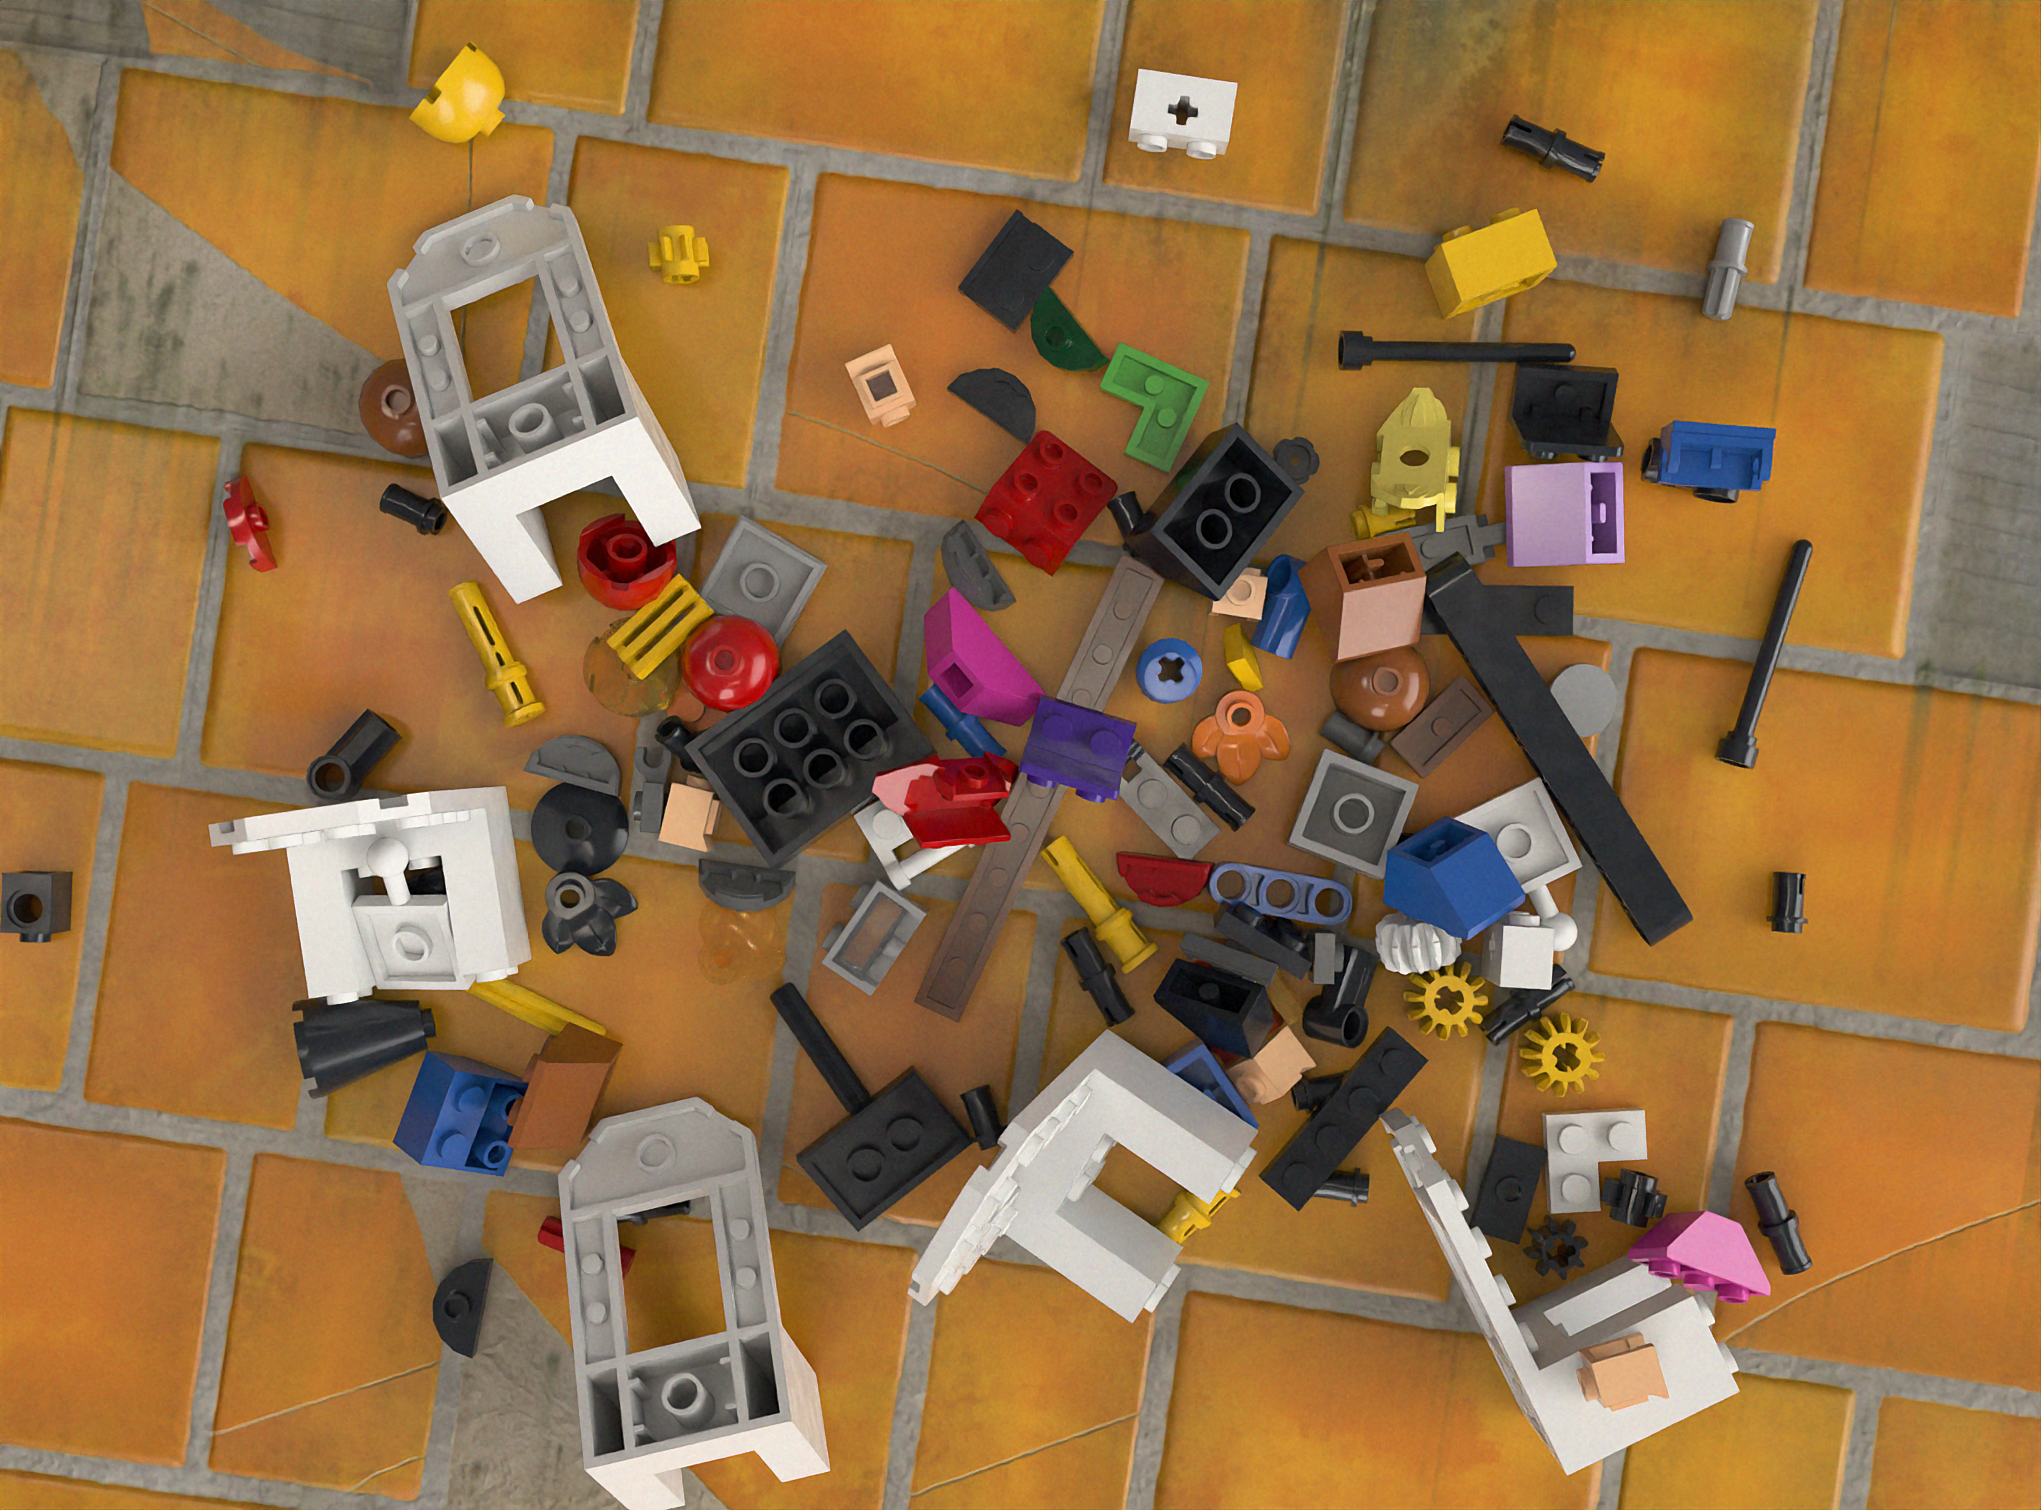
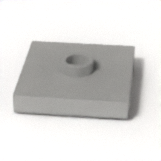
M741 515L698 593L714 610V613L719 616L737 614L757 621L773 635L780 650L829 564L751 518Z

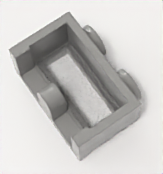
M881 878L876 881L874 886L864 882L849 904V907L856 912L847 926L844 927L837 922L821 946L828 951V954L821 963L870 996L929 911Z

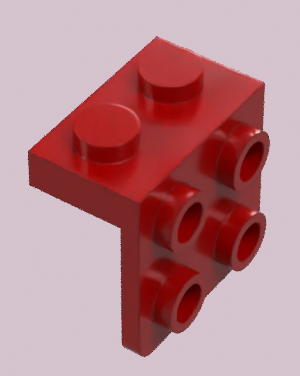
M1042 430L1038 432L992 486L974 518L981 522L991 534L1002 538L1023 554L1029 563L1041 568L1052 577L1081 536L1114 497L1118 486L1113 479L1047 430Z

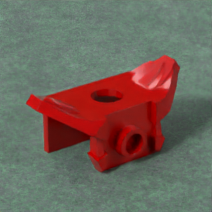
M985 751L983 757L940 760L938 755L934 754L890 770L877 772L871 792L880 797L885 807L901 815L921 849H940L946 846L985 845L987 843L1010 841L1012 835L993 807L1002 798H1008L1011 786L1016 780L1019 767L1012 761Z

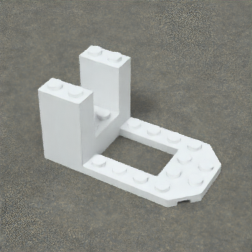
M513 194L424 231L413 246L416 256L406 270L396 269L387 282V288L440 497L514 601L519 604L563 585L544 516L538 506L611 475L655 547L701 528L678 456L621 356L577 219L571 208L554 203L550 208L534 205L529 197ZM539 274L566 364L474 401L450 311Z
M506 786L421 792L401 795V797L382 800L377 798L208 825L211 846L232 845L233 855L286 848L309 999L326 996L327 1004L334 1005L359 1000V997L373 995L372 986H375L376 982L351 906L360 895H375L372 876H376V874L368 867L366 856L371 844L383 837L396 838L405 845L409 855V870L443 865L459 976L475 974L477 983L507 978V975L518 973L519 964L532 959Z
M1106 1029L1011 1121L998 1139L997 1144L1001 1146V1149L991 1166L987 1170L979 1165L912 1273L911 1279L914 1281L909 1286L907 1294L924 1306L939 1291L949 1295L962 1275L969 1273L980 1255L984 1256L997 1237L1005 1234L1133 1324L1143 1308L1151 1313L1154 1311L1177 1277L1181 1268L1174 1264V1261L1183 1247L1092 1185L1106 1163L1104 1160L1111 1147H1115L1119 1142L1210 1204L1220 1189L1228 1195L1253 1160L1257 1151L1249 1145L1257 1135L1258 1130Z
M697 1096L601 1119L589 1134L591 1141L575 1161L570 1159L558 1174L584 1470L629 1510H667L684 1506L682 1467L754 1450L781 1482L830 1471L817 1376L787 1334L781 1322L754 1134L749 1128L736 1120L732 1121L720 1114L713 1106ZM709 1195L727 1331L630 1354L616 1217Z
M1397 1106L1379 1115L1387 1134L1392 1133L1395 1138L1389 1140L1393 1152L1522 1414L1567 1476L1740 1392L1732 1376V1373L1738 1371V1366L1723 1341L1716 1343L1708 1327L1714 1324L1715 1320L1703 1297L1700 1294L1693 1296L1679 1283L1672 1286L1668 1278L1650 1275L1647 1266L1628 1260V1254L1510 1311L1508 1306L1516 1303L1515 1298L1501 1273L1494 1277L1492 1276L1485 1261L1486 1258L1492 1256L1491 1249L1478 1226L1469 1229L1461 1211L1469 1208V1205L1456 1180L1451 1179L1445 1169L1442 1170L1437 1160L1434 1161L1431 1154L1437 1150L1424 1124H1420L1415 1115L1407 1117ZM1641 1332L1645 1344L1652 1343L1655 1347L1670 1398L1665 1399L1655 1395H1648L1649 1401L1613 1412L1609 1407L1603 1408L1597 1399L1587 1402L1581 1391L1576 1374V1369L1583 1368L1579 1349Z

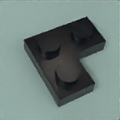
M1224 899L1214 913L1215 929L1268 961L1278 964L1280 968L1302 980L1312 965L1307 942L1301 936L1304 931L1291 920L1284 917H1277L1274 920L1265 914H1261L1246 903L1239 901L1234 906Z

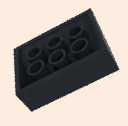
M846 629L773 681L759 700L745 708L735 709L684 746L771 869L783 867L876 799L878 796L871 791L877 772L890 770L938 754L908 710Z

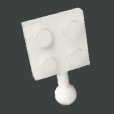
M1534 777L1451 817L1488 832L1525 894L1528 893L1538 916H1540V924L1555 929L1553 951H1564L1570 948L1576 941L1578 934L1576 923L1569 915L1558 911L1546 884L1583 866L1541 778Z
M383 837L376 840L367 851V864L374 874L383 877L388 895H360L351 908L377 988L468 990L475 981L476 976L475 974L459 976L447 895H410L403 873L409 860L407 848L396 838Z

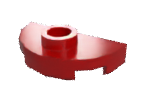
M247 475L225 482L223 488L229 492L231 498L224 500L223 508L237 546L247 545L251 557L248 563L255 570L263 573L278 568L266 531L270 529L269 518L262 504L255 501Z
M1128 851L1116 853L1120 876L1125 878L1129 888L1137 894L1139 900L1156 907L1179 906L1198 896L1208 884L1215 862Z

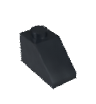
M1179 958L1174 960L1153 995L1158 1005L1209 1046L1251 1060L1255 1057L1275 1021L1264 985Z

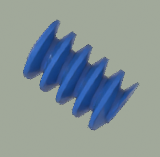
M1176 638L1160 639L1151 644L1138 658L1135 669L1137 684L1142 694L1151 701L1162 704L1175 703L1192 695L1198 687L1203 673L1201 659L1196 650L1186 641ZM1159 660L1165 664L1172 661L1177 663L1179 668L1174 673L1178 679L1176 683L1172 679L1164 682L1159 680L1157 675L1162 670L1161 665L1158 663Z

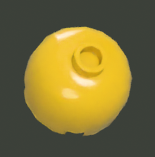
M470 40L438 79L434 87L427 94V97L420 102L409 119L434 138L452 144L467 142L476 136L478 132L488 138L505 116L498 109L505 95L504 79L498 66Z

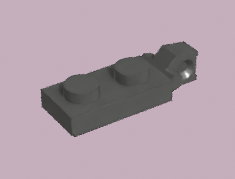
M1474 513L1445 520L1444 532H1436V522L1376 536L1380 537L1409 531L1423 569L1426 572L1456 551L1465 558L1470 566L1495 558L1493 546L1506 543V522L1488 525L1486 514L1476 516Z

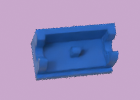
M1674 420L1661 429L1657 484L1758 492L1761 490L1762 481H1769L1776 429Z

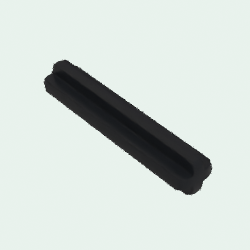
M791 982L785 983L772 992L770 1001L846 1111L851 1113L870 1098V1094L794 984Z

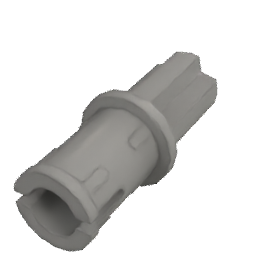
M1727 218L1722 220V228L1714 260L1707 264V270L1711 274L1702 313L1709 319L1722 321L1728 320L1731 317L1740 278L1747 275L1748 269L1744 266L1751 234L1754 231V224L1742 219Z

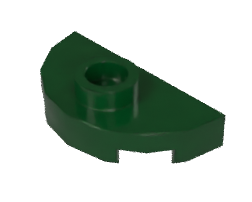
M1047 286L1035 303L1030 319L1032 340L1039 354L1054 367L1074 373L1096 371L1111 362L1055 290Z

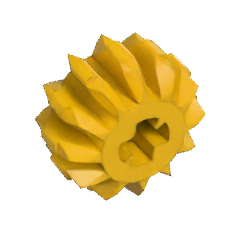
M1463 960L1455 968L1454 963L1440 966L1439 971H1425L1426 976L1423 978L1414 972L1407 975V978L1412 983L1418 985L1417 990L1402 991V998L1404 1000L1417 1002V1004L1405 1012V1015L1409 1020L1422 1018L1418 1028L1421 1033L1428 1035L1436 1027L1437 1037L1440 1040L1446 1041L1450 1036L1451 1025L1458 1035L1464 1037L1468 1035V1028L1464 1023L1466 1018L1477 1024L1482 1022L1483 1017L1472 1009L1474 1005H1487L1488 997L1473 992L1479 989L1485 981L1479 975L1467 978L1472 967L1470 963ZM1442 987L1455 992V997H1449L1453 1003L1448 1008L1434 1003L1435 998H1441L1436 993Z
M1564 1011L1557 1012L1554 1025L1547 1016L1542 1015L1538 1020V1025L1541 1029L1539 1033L1530 1028H1525L1523 1031V1035L1533 1042L1531 1046H1521L1517 1049L1518 1055L1531 1059L1521 1068L1522 1073L1527 1077L1536 1076L1534 1087L1542 1092L1551 1086L1553 1094L1557 1097H1564L1567 1092L1568 1083L1575 1092H1584L1585 1089L1581 1077L1585 1075L1592 1080H1597L1599 1073L1592 1069L1590 1064L1591 1062H1601L1605 1059L1604 1053L1591 1049L1601 1040L1599 1033L1595 1031L1586 1032L1588 1021L1582 1017H1577L1570 1023L1569 1014ZM1557 1045L1569 1053V1057L1564 1063L1552 1054Z

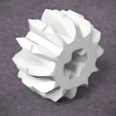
M1398 911L1396 914H1387L1376 925L1377 936L1375 941L1377 952L1380 953L1382 963L1385 964L1387 970L1399 971L1404 975L1411 972L1422 974L1428 970L1438 971L1440 966L1451 965L1455 962V958L1462 954L1460 946L1462 938L1450 936L1445 930L1422 920L1409 918L1401 911Z

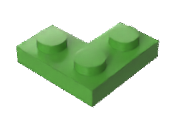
M1119 342L1099 386V390L1143 410L1123 455L1168 475L1210 382Z

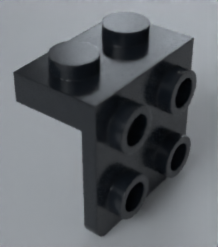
M1516 362L1507 419L1521 448L1526 450L1529 455L1542 459L1556 458L1558 453L1577 454L1580 459L1590 462H1604L1608 460V456H1622L1624 443L1611 423L1619 377L1617 370L1607 367Z

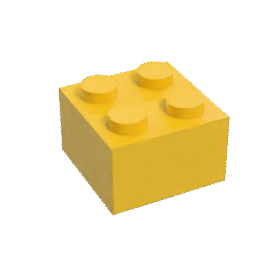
M1515 207L1489 219L1491 224L1473 232L1471 225H1467L1442 236L1444 242L1434 247L1435 252L1424 264V268L1444 320L1533 288L1558 266L1537 208L1521 214L1519 208Z

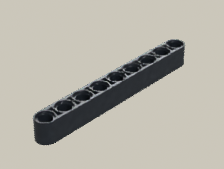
M1456 551L1425 572L1427 576L1425 601L1533 770L1541 778L1549 795L1643 940L1652 947L1693 921V916L1469 563Z

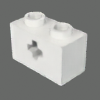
M1139 69L1128 141L1138 142V148L1150 152H1165L1167 147L1186 149L1188 156L1198 159H1214L1216 154L1225 155L1229 143L1238 83ZM1183 109L1187 111L1186 125L1176 124L1177 110Z
M1510 911L1483 929L1481 977L1500 987L1551 990L1555 929L1540 924V916L1529 915V912Z

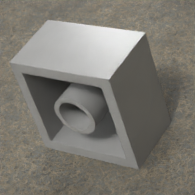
M1324 749L1318 757L1285 845L1377 881L1384 879L1387 851L1397 845L1419 784Z

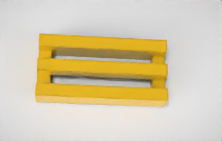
M678 573L656 600L643 606L606 642L619 654L618 656L631 668L630 670L634 675L643 680L683 643L700 624L704 623L714 613V610L692 585ZM692 604L696 606L640 660L636 658L654 639L661 637L672 626V622Z

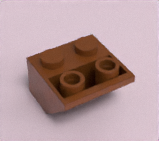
M1409 531L1327 546L1297 572L1332 663L1412 647L1419 643L1427 576Z
M571 1022L567 1023L557 1037L550 1034L542 1047L540 1055L533 1054L523 1074L522 1081L528 1083L529 1086L524 1098L519 1096L509 1113L507 1124L513 1126V1130L507 1146L514 1149L578 1148L593 1127L623 1044Z

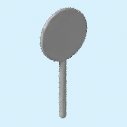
M1574 664L1560 671L1549 686L1550 692L1579 737H1588L1600 732L1613 718L1617 706V691L1613 680L1603 669L1591 664Z

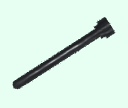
M1344 330L1340 332L1338 342V366L1343 371H1361L1362 366H1371L1372 361L1569 363L1576 356L1575 347L1569 343L1373 341L1372 336H1364L1362 331Z
M1806 539L1796 541L1792 547L1734 730L1727 732L1726 739L1721 738L1719 740L1714 758L1723 763L1744 769H1754L1759 749L1755 748L1758 739L1753 737L1813 552L1812 543Z

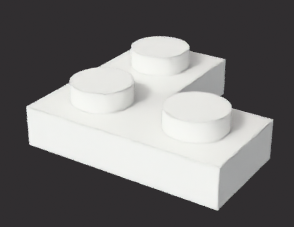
M1640 1107L1542 1112L1543 1145L1547 1150L1544 1160L1547 1210L1551 1214L1601 1211L1598 1162L1647 1159L1645 1110Z

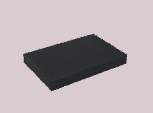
M912 1065L798 1153L796 1158L800 1166L859 1232L973 1142L971 1139L972 1135L914 1065Z

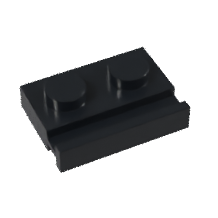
M1016 209L958 286V292L967 296L979 308L1015 334L1033 311L1041 293L1047 286L1051 287L1073 258L1074 251L1038 224L1030 221L1022 212Z

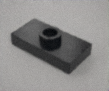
M1496 1134L1469 1224L1470 1229L1478 1226L1482 1234L1519 1245L1547 1154V1150L1544 1147Z

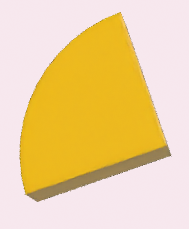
M1239 622L1224 628L1223 638L1227 666L1243 689L1253 692L1264 688L1256 656L1242 625Z

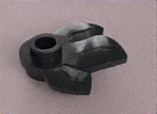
M567 870L560 872L551 878L546 887L545 900L549 910L542 921L543 938L556 954L565 952L576 943L582 950L591 955L611 956L615 951L617 943V930L614 919L635 911L638 908L637 901L625 886L612 878L590 880L585 874L578 871ZM572 889L579 894L580 898L574 903H566L562 900L561 893Z

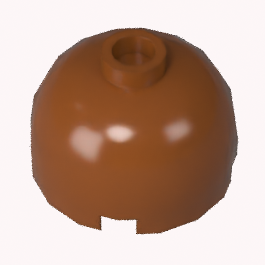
M406 359L389 360L374 369L362 386L358 401L361 421L370 437L387 451L408 458H419L422 455H428L429 450Z
M1413 646L1334 663L1330 673L1331 694L1336 709L1338 708L1341 713L1356 725L1363 727L1369 732L1393 731L1409 724L1422 711L1430 692L1429 670L1422 655Z

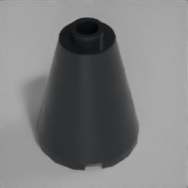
M304 999L294 1001L292 1004V1011H303V1021L295 1022L293 1026L304 1079L315 1077L318 1087L308 1090L312 1099L329 1095L429 1049L428 1038L437 1037L432 1009H422L419 1000H356L328 1005L327 1000Z

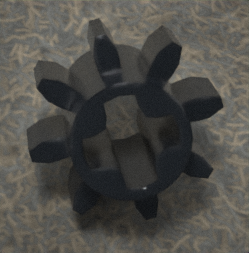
M1621 1168L1619 1178L1611 1179L1606 1177L1600 1200L1607 1202L1608 1206H1612L1610 1218L1628 1225L1646 1228L1649 1218H1662L1668 1195L1660 1193V1190H1656L1658 1178L1643 1172Z
M1545 1215V1225L1540 1226L1537 1230L1532 1227L1526 1229L1532 1236V1246L1524 1248L1523 1253L1531 1259L1540 1257L1536 1263L1535 1270L1541 1276H1545L1551 1268L1555 1270L1562 1280H1566L1567 1270L1575 1265L1584 1268L1585 1264L1579 1258L1580 1249L1585 1248L1589 1244L1582 1236L1571 1237L1576 1229V1224L1569 1218L1560 1227L1556 1225L1549 1215ZM1559 1238L1564 1244L1557 1247L1558 1254L1552 1256L1547 1250L1553 1249V1240Z

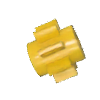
M671 225L660 228L657 231L658 242L647 243L649 266H651L652 272L662 271V281L669 284H684L697 281L700 278L699 267L710 266L708 245L705 237L695 238L694 227L688 225Z

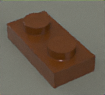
M1458 675L1387 744L1420 779H1424L1496 710L1462 675Z

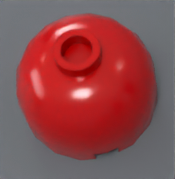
M625 513L611 514L596 519L585 527L579 536L577 568L580 581L591 597L605 607L620 611L640 610L643 606L656 600L668 583L675 577L677 569L676 539L655 547L641 522L625 520Z
M737 614L715 616L700 624L686 640L681 657L683 679L691 694L706 707L730 714L735 709L745 708L759 700L771 686L772 682L779 678L782 673L780 650L773 635L754 619Z

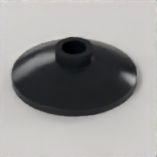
M563 782L550 789L538 802L531 820V836L538 855L550 868L559 873L567 870L578 871L588 877L605 871L620 858L628 842L629 820L626 809L617 796ZM575 819L581 821L585 828L584 834L580 838L572 837L568 830L569 824Z

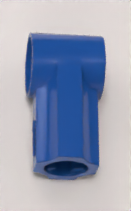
M1281 554L1270 563L1265 575L1268 578L1266 593L1269 596L1262 612V618L1258 622L1250 642L1251 645L1277 656L1292 659L1309 613L1312 610L1297 573L1308 562L1287 554Z

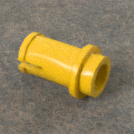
M1365 504L1358 505L1357 511H1352L1349 514L1351 530L1356 541L1375 538V536L1416 526V521L1414 519L1410 520V518L1415 517L1414 509L1399 508L1391 504L1388 505L1387 516L1373 515L1372 507L1368 508Z

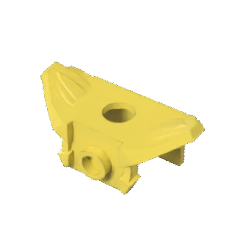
M1414 387L1408 397L1400 403L1377 432V451H1381V453L1378 454L1377 462H1372L1371 496L1375 497L1372 499V514L1387 516L1389 504L1406 509H1421L1425 506L1436 504V532H1444L1445 514L1455 513L1457 483H1449V476H1459L1460 447L1451 446V421L1447 420L1445 408L1441 401L1434 397L1430 388ZM1420 450L1429 456V460L1420 466H1408L1401 462L1400 457L1407 451Z

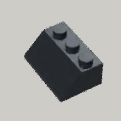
M1236 422L1210 433L1125 537L1124 541L1158 574L1216 602L1222 599L1305 491Z

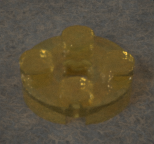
M626 617L609 624L612 628L605 631L600 638L596 636L589 644L583 662V676L589 691L593 692L596 700L607 710L624 717H643L655 711L665 710L673 703L675 692L678 690L683 676L682 652L679 645L643 680L638 677L631 679L630 674L623 672L626 663L618 656L619 654L606 642L632 618ZM666 631L661 637L654 639L639 654V660L665 637L668 632Z

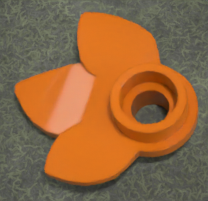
M1233 689L1226 692L1218 700L1215 713L1197 723L1192 733L1191 750L1199 758L1216 755L1218 765L1226 779L1235 786H1240L1254 776L1261 764V757L1285 761L1289 754V739L1282 721L1273 715L1265 713L1264 706L1255 693L1247 689ZM1240 707L1248 709L1249 715L1247 719L1242 722L1232 720L1231 716L1235 709Z

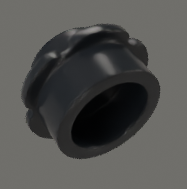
M1306 438L1283 439L1273 449L1274 460L1298 485L1306 483L1309 480V476L1315 474L1319 468V455L1315 453L1313 444ZM1291 457H1297L1299 464L1296 466L1290 463Z

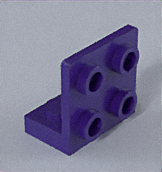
M1041 694L1018 771L1028 774L1026 779L1039 786L1055 788L1056 784L1059 783L1075 788L1077 796L1092 802L1104 803L1106 798L1117 800L1122 771L1137 723Z

